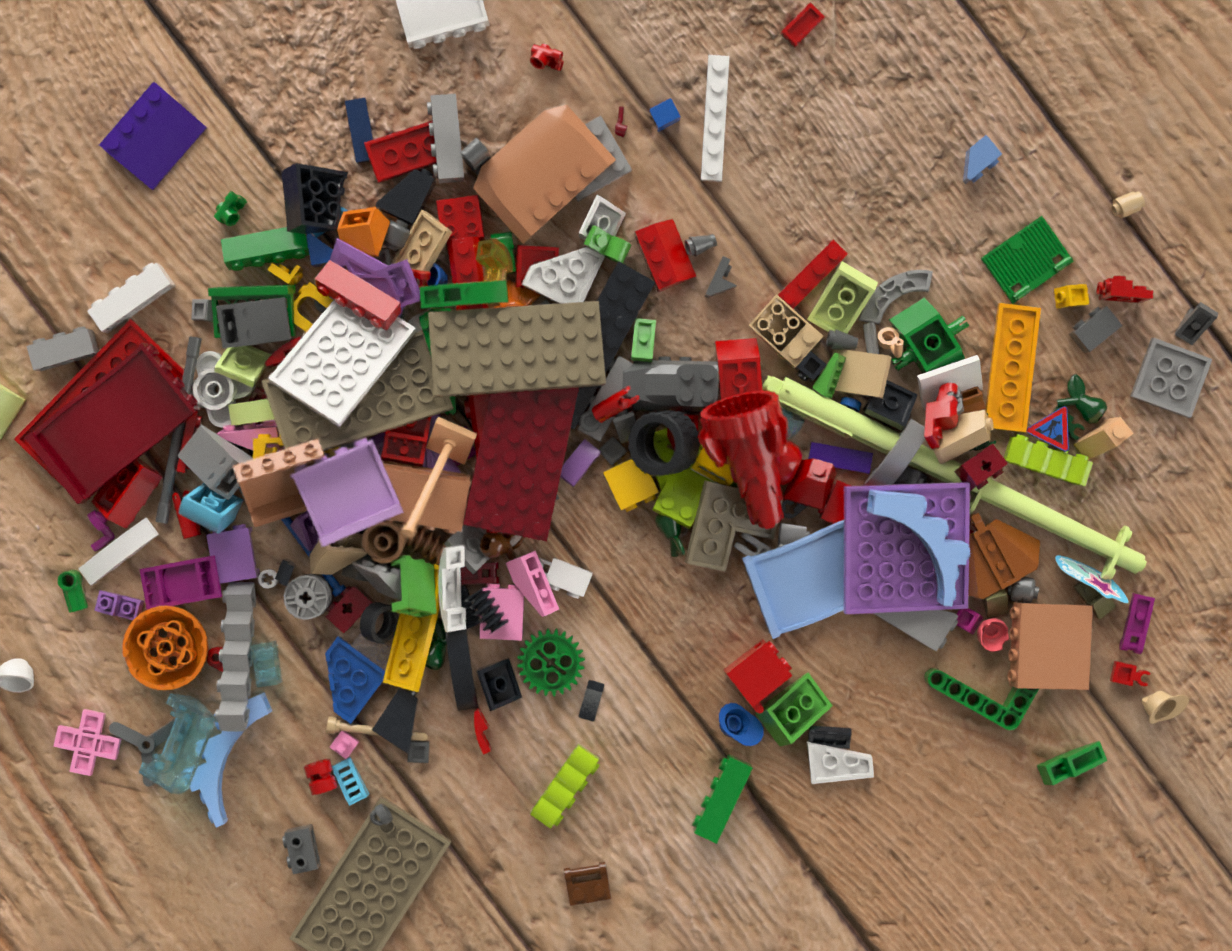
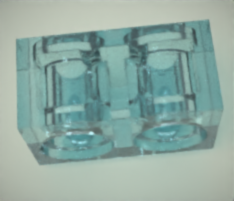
M277 640L251 645L257 687L281 683L282 675Z

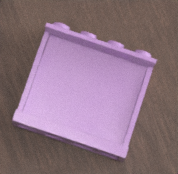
M366 438L354 443L356 447L347 450L345 446L334 451L335 456L327 458L324 455V457L314 460V465L307 467L305 463L294 468L295 473L291 474L318 532L322 547L403 513V508L373 440L367 441Z

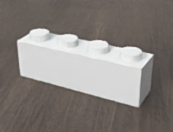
M148 264L142 269L143 272L141 274L129 277L125 281L126 284L121 288L116 287L108 293V297L103 300L99 299L91 304L92 308L87 312L101 332L109 333L176 286L160 264Z

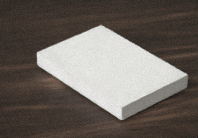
M977 355L917 376L921 404L924 410H926V403L937 399L939 387L945 383H955L961 392L976 386L983 390L980 359Z

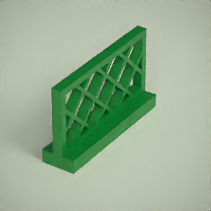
M295 285L208 288V297L211 296L214 338H221L216 309L218 300L234 304L238 303L241 299L251 302L250 299L259 301L260 299L267 300L283 297L287 298L291 336H296L293 294L296 293Z

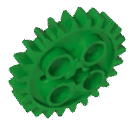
M547 628L546 634L539 630V637L531 634L532 642L525 640L524 642L528 647L520 648L524 655H518L517 657L523 660L522 663L517 664V667L523 668L519 676L526 675L523 683L530 681L529 689L536 686L537 694L542 689L544 690V696H547L548 692L552 691V695L555 697L557 690L563 695L565 687L570 691L572 690L570 683L578 684L575 677L582 678V674L578 670L585 668V666L579 664L585 660L584 657H579L583 649H576L579 642H571L573 635L566 638V631L558 635L557 628L554 634H551L549 628ZM547 642L554 643L555 651L552 653L546 652L544 644ZM540 650L550 660L552 658H555V664L561 669H563L566 672V674L563 675L553 665L548 667V661L542 656H540L536 651ZM562 656H569L572 659V663L569 666H563L560 663ZM532 659H540L542 667L534 669L531 666ZM555 672L558 674L559 679L556 682H550L547 679V674Z

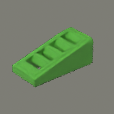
M834 353L812 388L823 396L832 398L846 357Z

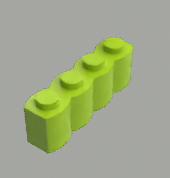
M1017 434L1016 437H1010L1004 454V459L1008 463L1078 486H1086L1093 462L1088 461L1089 457L1077 453L1076 456L1068 454L1069 451L1064 452L1058 448L1053 450L1048 448L1049 444L1041 441H1036V444L1029 442V438Z
M578 743L535 804L530 815L550 829L553 825L557 827L564 817L561 815L564 809H570L576 799L573 796L577 791L582 792L588 782L585 780L589 774L594 775L600 764L597 763L599 758Z

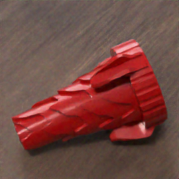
M752 391L716 401L708 405L700 413L702 430L698 435L699 442L709 458L715 463L716 468H722L724 464L729 465L732 479L735 483L737 482L740 497L745 500L752 525L758 524V527L765 529L774 528L784 518L780 502L783 500L780 488L781 477L778 465H780L779 456L784 455L788 432V421L783 416L778 394L771 391Z

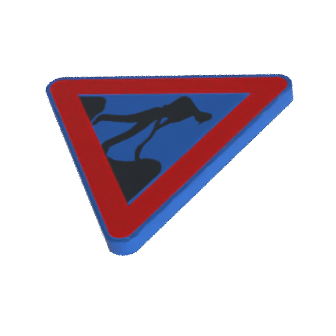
M1063 406L1028 427L1027 433L1067 452L1069 450L1067 407Z

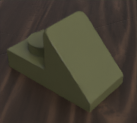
M1081 581L1073 586L1087 605L1093 606L1092 612L1098 620L1116 607L1112 598L1104 597L1096 589Z

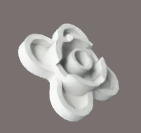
M207 351L202 353L197 359L196 370L198 378L193 380L191 394L197 399V406L199 408H206L211 423L217 427H223L231 424L228 405L236 404L237 399L249 396L254 391L255 386L250 387L214 372V368L222 355L217 352ZM216 386H219V393L215 391Z

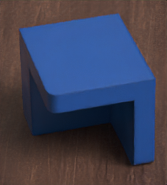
M671 98L649 110L658 132L679 122L681 118Z

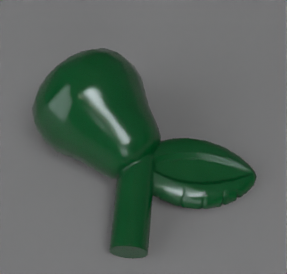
M1074 374L1069 379L1067 385L1068 394L1071 398L1058 399L1057 407L1076 406L1087 423L1095 424L1106 412L1107 404L1100 398L1085 395L1086 389L1080 376Z
M658 514L655 518V523L665 538L670 540L671 556H683L685 550L678 538L681 535V525L667 516Z
M437 617L432 637L434 640L431 641L425 667L431 670L442 668L447 648L446 631L443 621Z

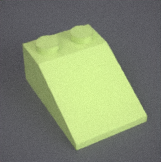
M842 261L807 320L827 332L837 329L848 334L876 290L878 282Z

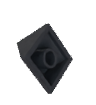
M509 658L478 668L477 674L490 711L522 698Z

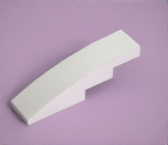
M146 517L93 556L79 570L88 583L93 585L107 573L116 569L126 559L135 555L159 534Z

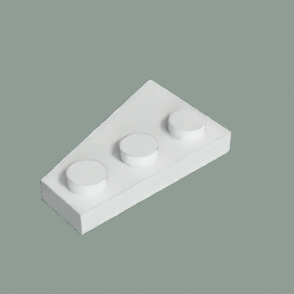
M807 742L811 784L874 777L873 759L870 754Z

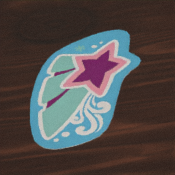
M1057 555L1055 557L1058 566L1066 574L1096 589L1106 598H1114L1123 603H1128V599L1121 588L1112 579H1102L1100 571L1065 556Z

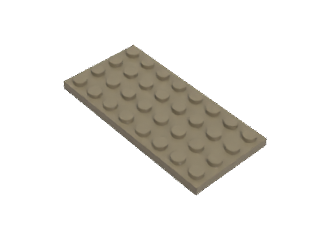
M599 301L428 312L434 397L606 385Z
M423 330L416 332L340 427L270 383L269 379L262 380L285 449L318 439L323 452L453 410L449 396L434 397L432 359Z
M381 796L373 810L379 804H385L392 814L393 821L387 825L378 826L371 822L369 814L289 939L308 951H381L447 850L451 840ZM375 815V818L377 820H380L378 815Z

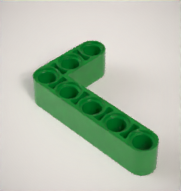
M931 668L924 675L925 682L932 688L1007 730H1014L1019 726L1039 689L1012 687L1003 705L939 669ZM935 673H939V682L933 684L931 682V676ZM956 683L958 685V691L954 694H950V686ZM975 694L976 701L973 704H968V696ZM1021 696L1023 699L1022 704L1015 706L1014 701L1016 697ZM993 704V713L987 714L986 707ZM1011 714L1012 722L1005 725L1004 718Z

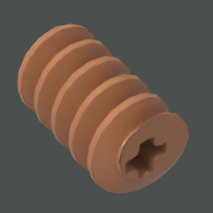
M416 524L415 534L413 537L408 538L407 547L415 544V552L422 549V556L429 553L428 560L432 561L436 558L435 564L439 565L443 548H446L444 543L447 540L440 543V535L433 539V531L426 534V529L422 528L419 530V525Z

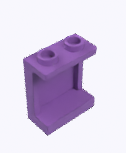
M245 524L233 526L231 531H225L224 529L219 534L212 531L213 534L207 535L210 556L215 555L220 584L259 577L260 570L256 568L251 538L252 527L246 528Z

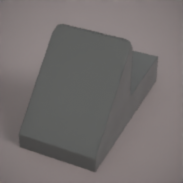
M722 257L705 297L710 298L737 287V285L722 279L723 276L727 278L732 268L731 265H728L731 259Z
M1200 302L1195 309L1190 308L1175 335L1193 345L1216 320L1218 312Z

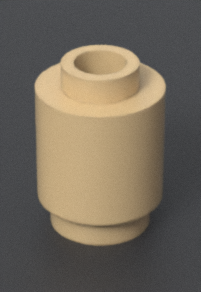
M1132 191L1114 199L1111 209L1115 216L1122 219L1140 211L1145 206V200L1139 191Z

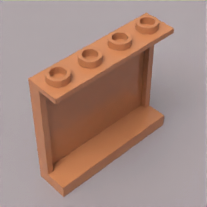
M318 439L233 466L254 528L308 511L291 474L295 473L294 468L305 463L309 467L315 464L314 460L324 457Z
M1013 602V607L1010 610L1012 628L1009 632L1011 649L1008 653L1010 670L1007 675L1009 686L1032 689L1089 690L1093 606L1085 604L1066 605Z

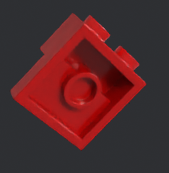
M1113 276V278L1098 282L1096 292L1099 295V300L1142 303L1153 299L1154 290H1146V286H1133V280H1126V276Z

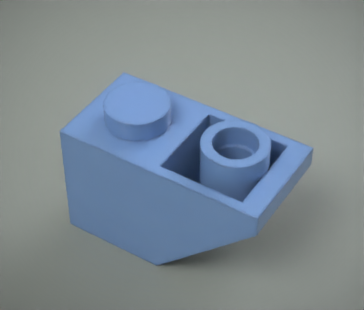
M987 135L966 151L963 176L965 184L970 180L973 183L983 176L982 170L986 167L990 170L999 163L997 158L1002 153Z

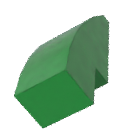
M1100 741L1051 758L1038 764L1037 768L1044 785H1055L1069 777H1076L1108 760Z

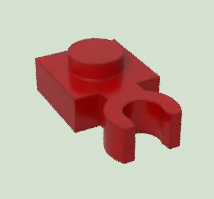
M1114 661L1110 681L1133 686L1135 681L1138 685L1148 686V683L1141 681V676L1144 674L1150 675V672L1146 670L1136 672V665Z

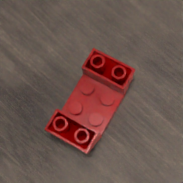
M757 338L715 341L720 400L737 394L763 391Z

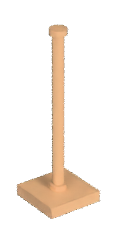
M437 418L426 448L439 453L440 456L407 525L403 526L401 530L405 537L411 538L414 536L416 524L447 459L450 458L465 465L477 433L443 418Z

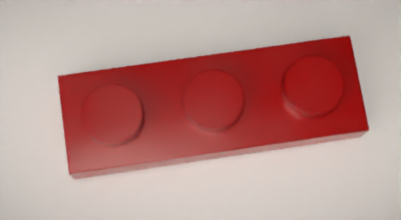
M199 411L187 419L181 450L194 435L196 428L201 426L202 416H199ZM179 458L176 471L187 473V470L190 468Z

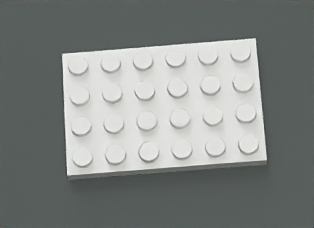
M333 300L268 378L269 382L340 427L416 333V328L399 317L396 318L387 331L381 327L376 328L366 318L356 316L351 309L346 306L341 307Z

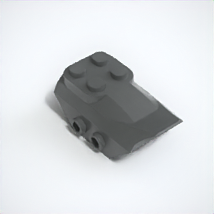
M658 357V360H652V362L633 360V365L623 371V388L631 387L630 391L623 397L631 399L636 395L640 396L638 402L633 404L632 410L653 412L674 410L675 412L679 411L691 415V412H702L708 405L718 401V362L692 361V357H679V361H671V357Z

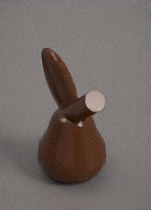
M487 532L481 538L480 549L487 558H497L506 554L509 561L517 558L513 550L523 543L525 537L510 534L507 539L499 532Z

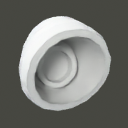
M16 658L0 666V687L4 690L24 692L32 689L34 686L33 669L26 660Z

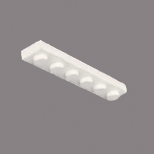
M708 55L701 181H722L729 56Z

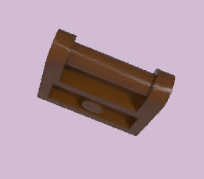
M599 862V865L570 869V867L564 868L570 906L611 899L605 862ZM601 873V878L573 882L572 880L573 877Z

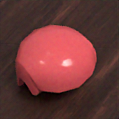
M987 619L979 625L977 639L985 650L990 652L1001 651L1003 644L1009 640L1008 627L1000 619Z

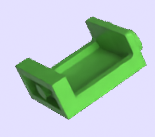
M407 555L400 556L398 560L392 561L391 566L400 568L402 601L392 603V612L418 618L436 614L434 564L426 563L423 559H411V556Z

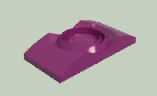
M215 555L139 569L147 610L157 606H174L222 597Z

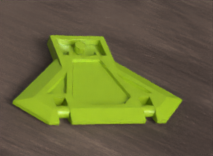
M666 428L655 432L653 443L657 455L668 463L673 457L674 451L667 448V445L671 444L667 438ZM693 464L687 470H683L680 473L656 476L661 492L652 511L667 516L688 529L691 528L696 517L704 480L713 482L691 470ZM733 481L730 486L738 488L737 482Z

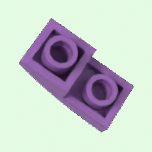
M584 439L564 463L560 477L574 487L586 474L587 469L600 456L601 451Z
M100 590L94 611L134 620L142 613L144 601Z

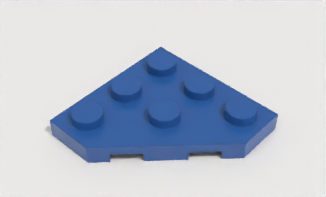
M338 636L325 653L330 689L332 691L333 709L337 715L352 724L383 682L385 669Z

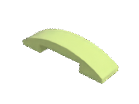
M268 399L228 405L231 425L275 420Z

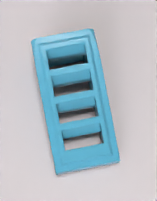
M351 757L332 766L349 806L369 795ZM349 765V770L340 773V769ZM353 774L354 777L344 781L343 778L345 776ZM356 781L357 785L348 789L347 785ZM360 789V793L352 797L351 793Z

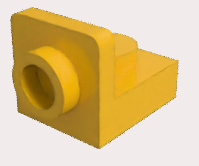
M272 263L268 269L269 272L288 285L298 284L303 277V269L298 265L295 266L290 275V270L282 264H279L277 267Z
M1087 284L1066 285L1054 289L1057 309L1090 305Z

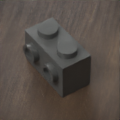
M1099 306L1088 314L1090 317L1086 321L1080 320L1072 327L1074 330L1069 335L1084 354L1091 352L1123 326L1107 306L1101 309Z
M313 824L288 829L284 833L285 836L282 837L284 848L288 849L289 854L287 856L288 868L292 869L293 874L318 869L321 862Z

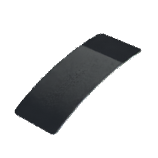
M593 680L588 681L579 718L592 722L595 720L604 689L603 683Z

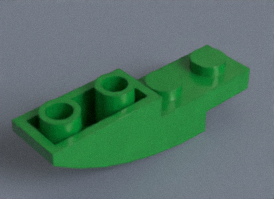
M507 280L420 287L421 308L508 302Z

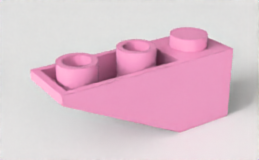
M275 420L262 422L263 424L258 425L255 423L243 424L241 427L230 424L223 426V429L217 433L223 439L253 450V438H258V434H271V438H280ZM279 444L267 445V447H276L277 452L284 449Z

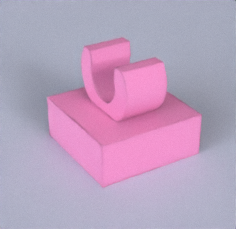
M341 731L330 748L347 759L359 743V740L348 732Z

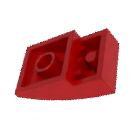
M431 417L385 431L381 460L423 467Z

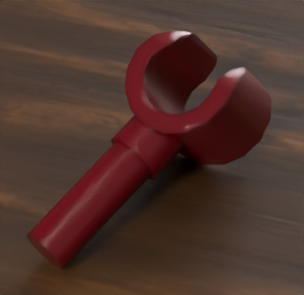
M623 106L619 107L614 131L616 135L621 137L625 136L628 128L627 125L622 124Z

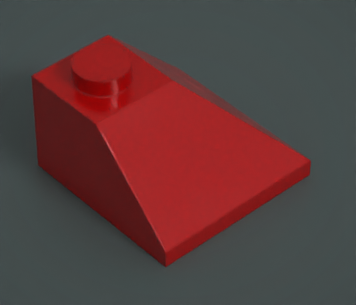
M814 458L801 460L793 480L788 483L783 499L823 511L837 474L834 465Z

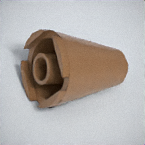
M382 521L368 527L363 533L362 539L365 552H368L372 557L371 559L379 563H389L397 559L408 540V537L401 533L405 525H402L400 521Z

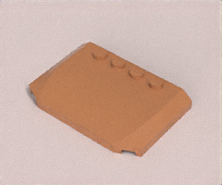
M566 104L544 110L481 167L473 190L523 245L594 179L610 167L616 159Z

